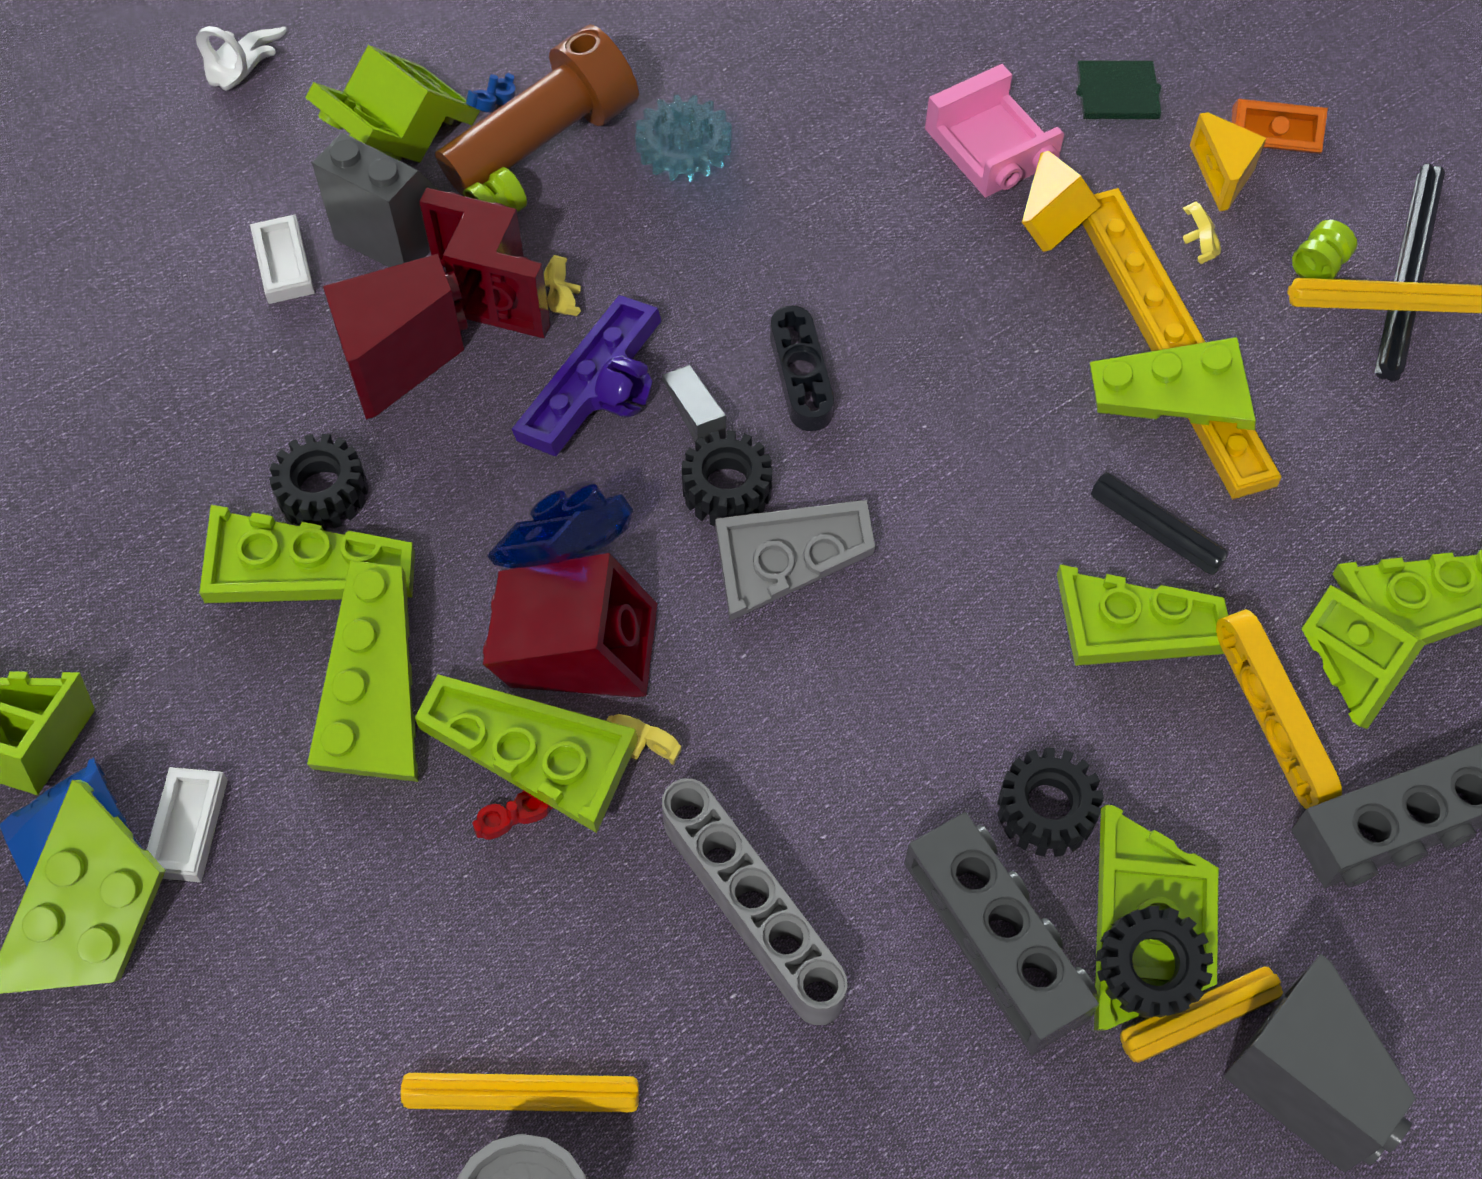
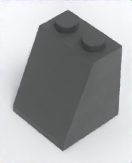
M341 132L312 162L334 239L387 267L426 257L431 251L419 201L426 187L438 189L418 170Z
M1322 954L1313 961L1285 992L1223 1076L1344 1173L1361 1161L1371 1166L1384 1150L1391 1153L1412 1126V1123L1404 1115L1415 1101L1416 1096L1332 962Z

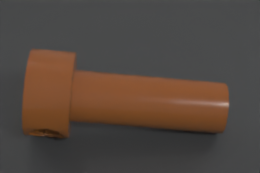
M592 24L582 27L550 49L549 60L553 71L435 152L437 162L443 173L461 195H463L464 189L472 184L487 182L489 175L499 168L505 167L510 169L582 117L596 126H602L638 101L639 90L632 69L622 52L607 34Z

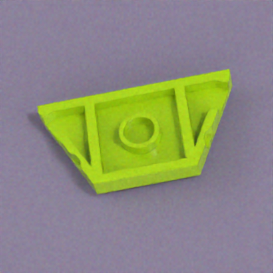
M82 780L71 781L1 948L0 994L112 983L120 980L166 870L148 850L139 847L133 839V833L118 817H113L92 794L93 788Z
M1105 805L1101 808L1096 956L1097 951L1102 949L1103 942L1100 941L1102 936L1112 928L1111 924L1119 918L1148 906H1159V910L1172 908L1179 911L1178 917L1181 919L1190 917L1197 923L1192 929L1197 935L1204 933L1209 941L1203 944L1205 954L1212 953L1213 964L1207 965V973H1211L1212 978L1210 984L1203 986L1201 991L1217 985L1219 868L1195 853L1189 854L1182 851L1173 840L1158 831H1149L1122 815L1123 810L1118 807ZM1147 939L1140 942L1135 948L1132 962L1134 970L1140 979L1150 985L1161 986L1172 978L1175 971V959L1168 946L1158 940ZM1096 961L1095 988L1097 990L1096 1000L1099 1006L1094 1012V1030L1105 1031L1138 1017L1139 1013L1134 1011L1128 1013L1120 1008L1122 1003L1117 998L1113 1000L1109 998L1105 992L1109 987L1105 980L1100 982L1097 971L1102 970L1101 962Z

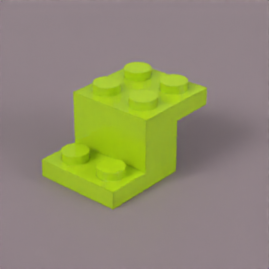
M371 45L367 46L343 92L313 82L305 97L320 109L318 117L324 122L340 130L344 128L350 133V137L398 161L404 157L421 162L443 122L452 125L454 120L473 125L480 110L466 104L464 97L423 66Z

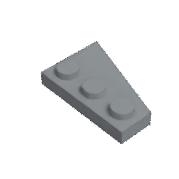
M867 500L715 519L729 621L871 556L875 550Z

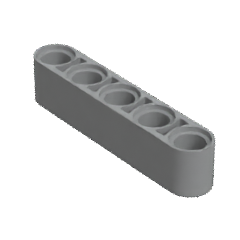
M692 778L673 782L666 788L662 796L664 829L669 839L797 1015L805 1022L813 1025H826L835 1021L842 1012L847 993V976L842 966L710 790L702 782ZM683 806H694L701 811L697 817L692 819H682L674 814L678 808ZM715 848L727 849L734 855L729 861L724 863H714L705 857L710 850ZM755 891L761 893L767 901L760 907L747 908L740 904L737 899L743 893ZM789 936L798 941L801 947L792 954H781L776 952L770 943L777 937ZM822 981L833 988L835 995L828 1001L817 1002L807 996L804 989L810 983Z

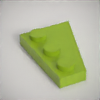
M1237 337L1090 362V373L1098 413L1157 419L1161 415L1190 418V423L1209 425L1211 420L1237 423L1238 429L1255 430L1256 419Z

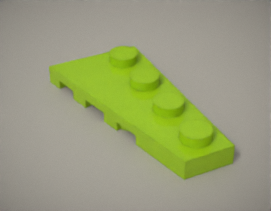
M211 504L199 594L204 603L341 600L350 561L402 566L406 573L407 598H412L415 550L412 542L354 531H347L345 535L324 531L322 525L301 522L300 526L275 522L273 516L254 512H252L250 517L230 513L227 507Z
M1482 550L1477 555L1454 557L1453 552L1432 554L1429 560L1404 562L1402 557L1381 559L1378 565L1360 567L1357 566L1356 562L1341 563L1337 565L1332 574L1343 592L1426 643L1425 645L1482 625Z
M350 561L307 765L313 770L419 782L414 738H416L415 716L412 711L411 685H413L412 665L409 662L408 646L410 633L406 573L402 566Z
M437 674L415 716L416 723L423 732L595 833L599 830L638 742L636 729L439 674Z

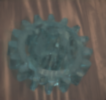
M679 94L674 95L673 103L667 104L664 100L659 99L657 100L656 111L645 108L643 110L644 120L636 121L635 144L636 152L641 153V163L643 165L652 164L653 174L655 175L662 173L664 170L669 171V178L672 181L678 177V174H685L688 181H693L694 172L698 171L708 177L711 175L710 165L722 168L724 166V155L731 154L732 125L726 122V112L724 110L714 112V102L711 100L703 105L698 104L697 95H692L688 102H682Z

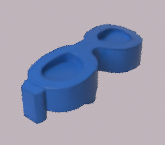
M508 72L505 74V78L498 79L497 75L491 74L487 90H468L466 104L483 112H493L495 104L504 105L514 98V75Z

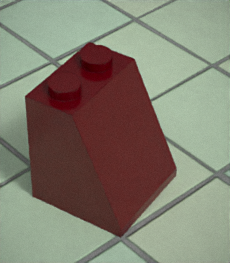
M438 254L323 286L366 420L379 415L464 351L460 331L468 329V325L460 301L454 302L462 299L454 271L444 272Z
M610 553L499 571L496 590L491 599L492 613L488 637L483 646V665L510 688L626 697L647 696L658 603Z

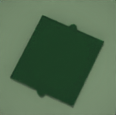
M1078 61L1077 74L1079 84L1077 85L1076 94L1081 97L1083 119H1160L1159 94L1162 86L1156 82L1153 61Z

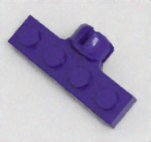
M618 295L513 426L512 431L516 441L556 457L587 416L593 411L605 410L624 418L637 415L641 407L624 401L629 400L640 405H646L649 399L652 379L648 373V367L646 364L634 360L633 357L661 323L662 320L658 308Z

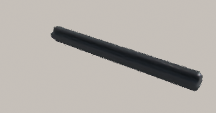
M1427 163L1421 166L1420 173L1417 174L1394 282L1423 283L1445 171L1441 166H1433ZM1387 311L1375 367V373L1379 379H1388L1390 382H1395L1400 379L1401 374L1404 372L1417 311Z

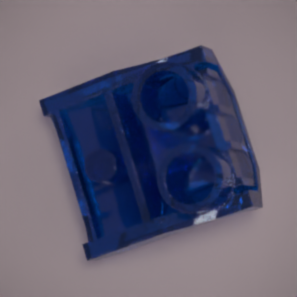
M590 484L577 490L569 498L563 490L555 491L541 499L532 508L530 515L533 520L517 522L488 553L487 557L496 566L512 569L554 564L564 560L581 558L612 543L629 527L633 509L623 494L606 499L596 484Z

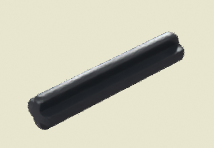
M1105 472L1094 484L1091 492L1094 499L1206 573L1214 575L1226 562L1229 554L1227 549L1111 473Z

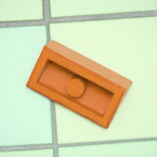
M1238 99L1232 108V123L1265 137L1266 141L1263 148L1321 154L1328 108Z

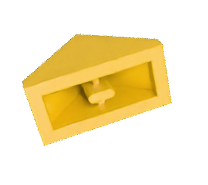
M1206 112L1199 114L1190 147L1219 211H1225L1230 208L1254 172L1266 138Z
M1050 151L1040 153L1022 220L1023 225L1038 246L1045 252L1052 250L1101 206L1082 176Z

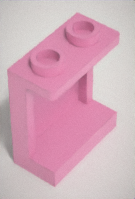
M1003 64L932 95L928 101L925 130L985 198L1000 190H1008L1019 181L1034 175L1040 153L1050 151L1059 158L1064 138V132L1059 127L1044 133L1009 95L1012 74Z

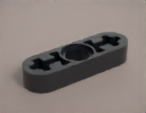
M782 307L771 317L770 340L789 416L796 427L805 431H818L828 426L832 420L834 396L811 314L802 307ZM785 327H794V330L798 332V343L791 345V335L788 328ZM803 360L811 363L815 369L807 375H797L790 371L788 366L795 361ZM812 390L813 404L819 410L810 411L808 405H804L805 392Z

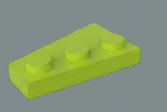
M1059 565L1057 579L1075 666L1224 654L1216 633L1218 619L1228 616L1223 597L1160 585L1157 589L1127 584L1125 577L1106 574L1105 579L1078 574V568Z

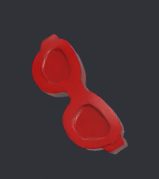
M522 791L515 797L514 801L507 802L506 809L500 804H490L481 808L477 814V820L472 822L473 829L477 838L495 839L506 834L516 824H530L545 818L553 807L526 791Z

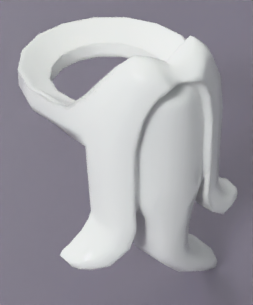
M212 26L202 28L196 36V43L203 56L205 75L209 85L220 86L225 91L238 85L262 59L276 54L273 47L265 44L282 38L286 34V27L250 32L239 42L236 41L234 34L229 31H223ZM209 36H217L225 40V43L215 51L209 42Z

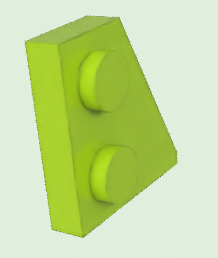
M1332 585L1329 586L1302 627V631L1310 646L1322 658L1323 669L1331 684L1338 687L1351 711L1348 714L1352 722L1365 729L1369 728L1426 644L1421 639Z

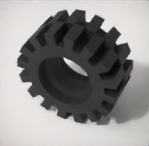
M727 430V439H720L719 432L716 431L710 433V443H707L703 437L696 440L695 450L691 447L688 448L681 468L683 497H685L686 506L689 510L695 508V517L703 521L708 514L710 515V525L715 526V519L749 515L752 514V511L755 514L763 513L765 503L769 504L772 490V460L769 453L764 455L765 447L760 442H757L752 447V436L745 433L741 441L736 440V431ZM721 469H733L743 473L746 481L743 485L734 489H720L711 485L708 482V477L713 472Z
M322 433L320 442L315 441L313 434L305 435L307 444L301 446L296 439L288 443L291 452L288 454L281 449L277 453L276 457L279 464L272 462L270 467L272 477H269L271 488L286 519L292 524L297 520L299 526L301 522H313V524L322 525L324 531L325 522L328 521L332 522L334 529L343 526L340 517L343 515L351 521L356 516L354 506L362 509L366 502L363 494H368L367 479L356 450L353 446L348 448L346 440L340 437L333 443L331 434ZM331 472L338 476L337 481L326 490L315 493L301 490L302 483L314 474Z
M1045 748L1042 757H1039L1036 749L1026 753L1024 761L1020 758L1016 759L1012 763L1010 772L1007 771L998 796L997 805H1000L998 818L1000 823L1007 822L1004 832L1009 839L1016 834L1020 837L1017 846L1026 851L1030 843L1037 846L1035 855L1045 857L1047 849H1053L1054 857L1063 856L1067 847H1070L1073 852L1080 848L1083 840L1087 841L1101 813L1100 806L1104 799L1103 790H1096L1100 783L1096 773L1090 776L1086 775L1090 765L1084 759H1081L1077 765L1070 762L1074 753L1064 750L1060 759L1055 758V748ZM1041 785L1058 788L1069 798L1070 812L1066 816L1055 820L1042 817L1032 809L1029 803V793Z
M1148 906L1119 918L1111 924L1112 928L1104 933L1100 940L1103 942L1102 949L1097 951L1096 961L1101 962L1102 970L1097 971L1100 982L1106 981L1109 989L1105 992L1111 1000L1117 998L1122 1003L1121 1009L1128 1013L1137 1012L1139 1017L1160 1018L1189 1009L1191 1003L1198 1002L1205 994L1201 990L1203 986L1210 984L1212 974L1207 973V965L1213 964L1212 953L1205 954L1203 944L1209 941L1204 933L1197 935L1192 929L1197 923L1190 917L1181 919L1178 917V910L1172 908L1159 910V906ZM1143 940H1158L1168 946L1173 953L1175 971L1172 978L1164 985H1150L1140 979L1134 970L1132 962L1133 953L1137 945Z

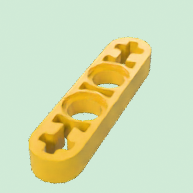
M1244 609L1218 619L1216 633L1220 646L1299 803L1307 809L1342 796V786L1337 772L1258 618L1251 611Z

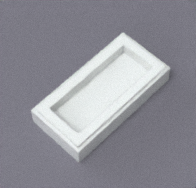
M296 214L250 224L268 304L315 294Z
M169 767L147 850L166 870L163 879L202 882L228 781L224 772Z

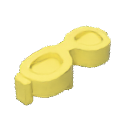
M1196 201L1183 207L1182 209L1187 215L1192 214L1198 226V229L1183 236L1185 244L1200 238L1202 254L1198 256V262L1203 264L1220 255L1221 246L1214 230L1215 226L1200 203Z
M553 255L543 273L545 286L550 287L547 296L548 306L555 313L578 316L581 310L579 307H575L576 303L572 293L579 294L581 287L577 284L565 282V263L567 258Z
M622 714L608 716L606 720L636 729L638 742L631 758L638 759L646 744L653 752L668 759L672 765L675 764L682 750L681 745L666 731Z

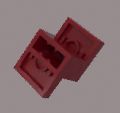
M426 187L419 202L431 255L438 254L442 266L446 267V272L454 271L462 299L454 302L460 301L465 318L544 339L551 323L542 263L524 257L517 209L506 207L500 203L485 202L461 196L454 192H444Z

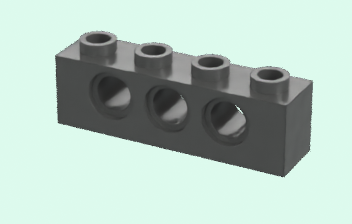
M1482 743L1307 808L1291 830L1324 889L1343 881L1348 888L1358 886L1375 877L1379 873L1377 869L1379 867L1394 862L1397 869L1404 868L1424 858L1428 854L1426 850L1442 843L1444 848L1449 850L1473 839L1477 835L1475 830L1482 828ZM1456 792L1465 795L1472 805L1461 800ZM1407 810L1418 813L1425 824L1414 820ZM1358 828L1371 832L1377 843L1365 839L1360 834Z
M964 812L909 843L904 865L1032 1056L1090 1020L1099 1006L1096 1000L1097 990L1086 971L1079 966L1074 968L1062 951L1063 942L1055 926L1047 918L1040 919L1028 902L1030 899L1028 889L1020 876L1012 870L1007 872L996 856L997 847L991 834L983 825L979 824L976 826L969 815ZM964 873L974 874L982 880L984 887L978 890L965 888L960 884L957 876ZM993 920L1007 921L1014 927L1017 935L1012 938L1000 937L991 930L989 922ZM1029 967L1040 969L1047 975L1050 985L1042 988L1032 986L1025 980L1022 970Z

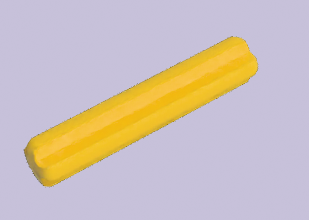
M1260 967L1205 992L1198 1002L1191 1003L1189 1005L1190 1008L1183 1012L1160 1018H1147L1123 1029L1120 1033L1122 1047L1126 1055L1133 1062L1140 1063L1280 999L1283 994L1280 985L1281 981L1278 975L1274 974L1269 967Z

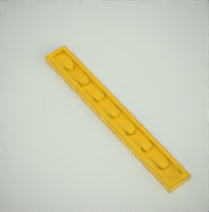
M1119 188L1094 194L1101 206L1083 221L1082 225L1151 351L1205 343L1204 338ZM1211 420L1209 425L1191 423L1232 500L1278 486L1282 477L1255 430L1238 429L1237 423Z

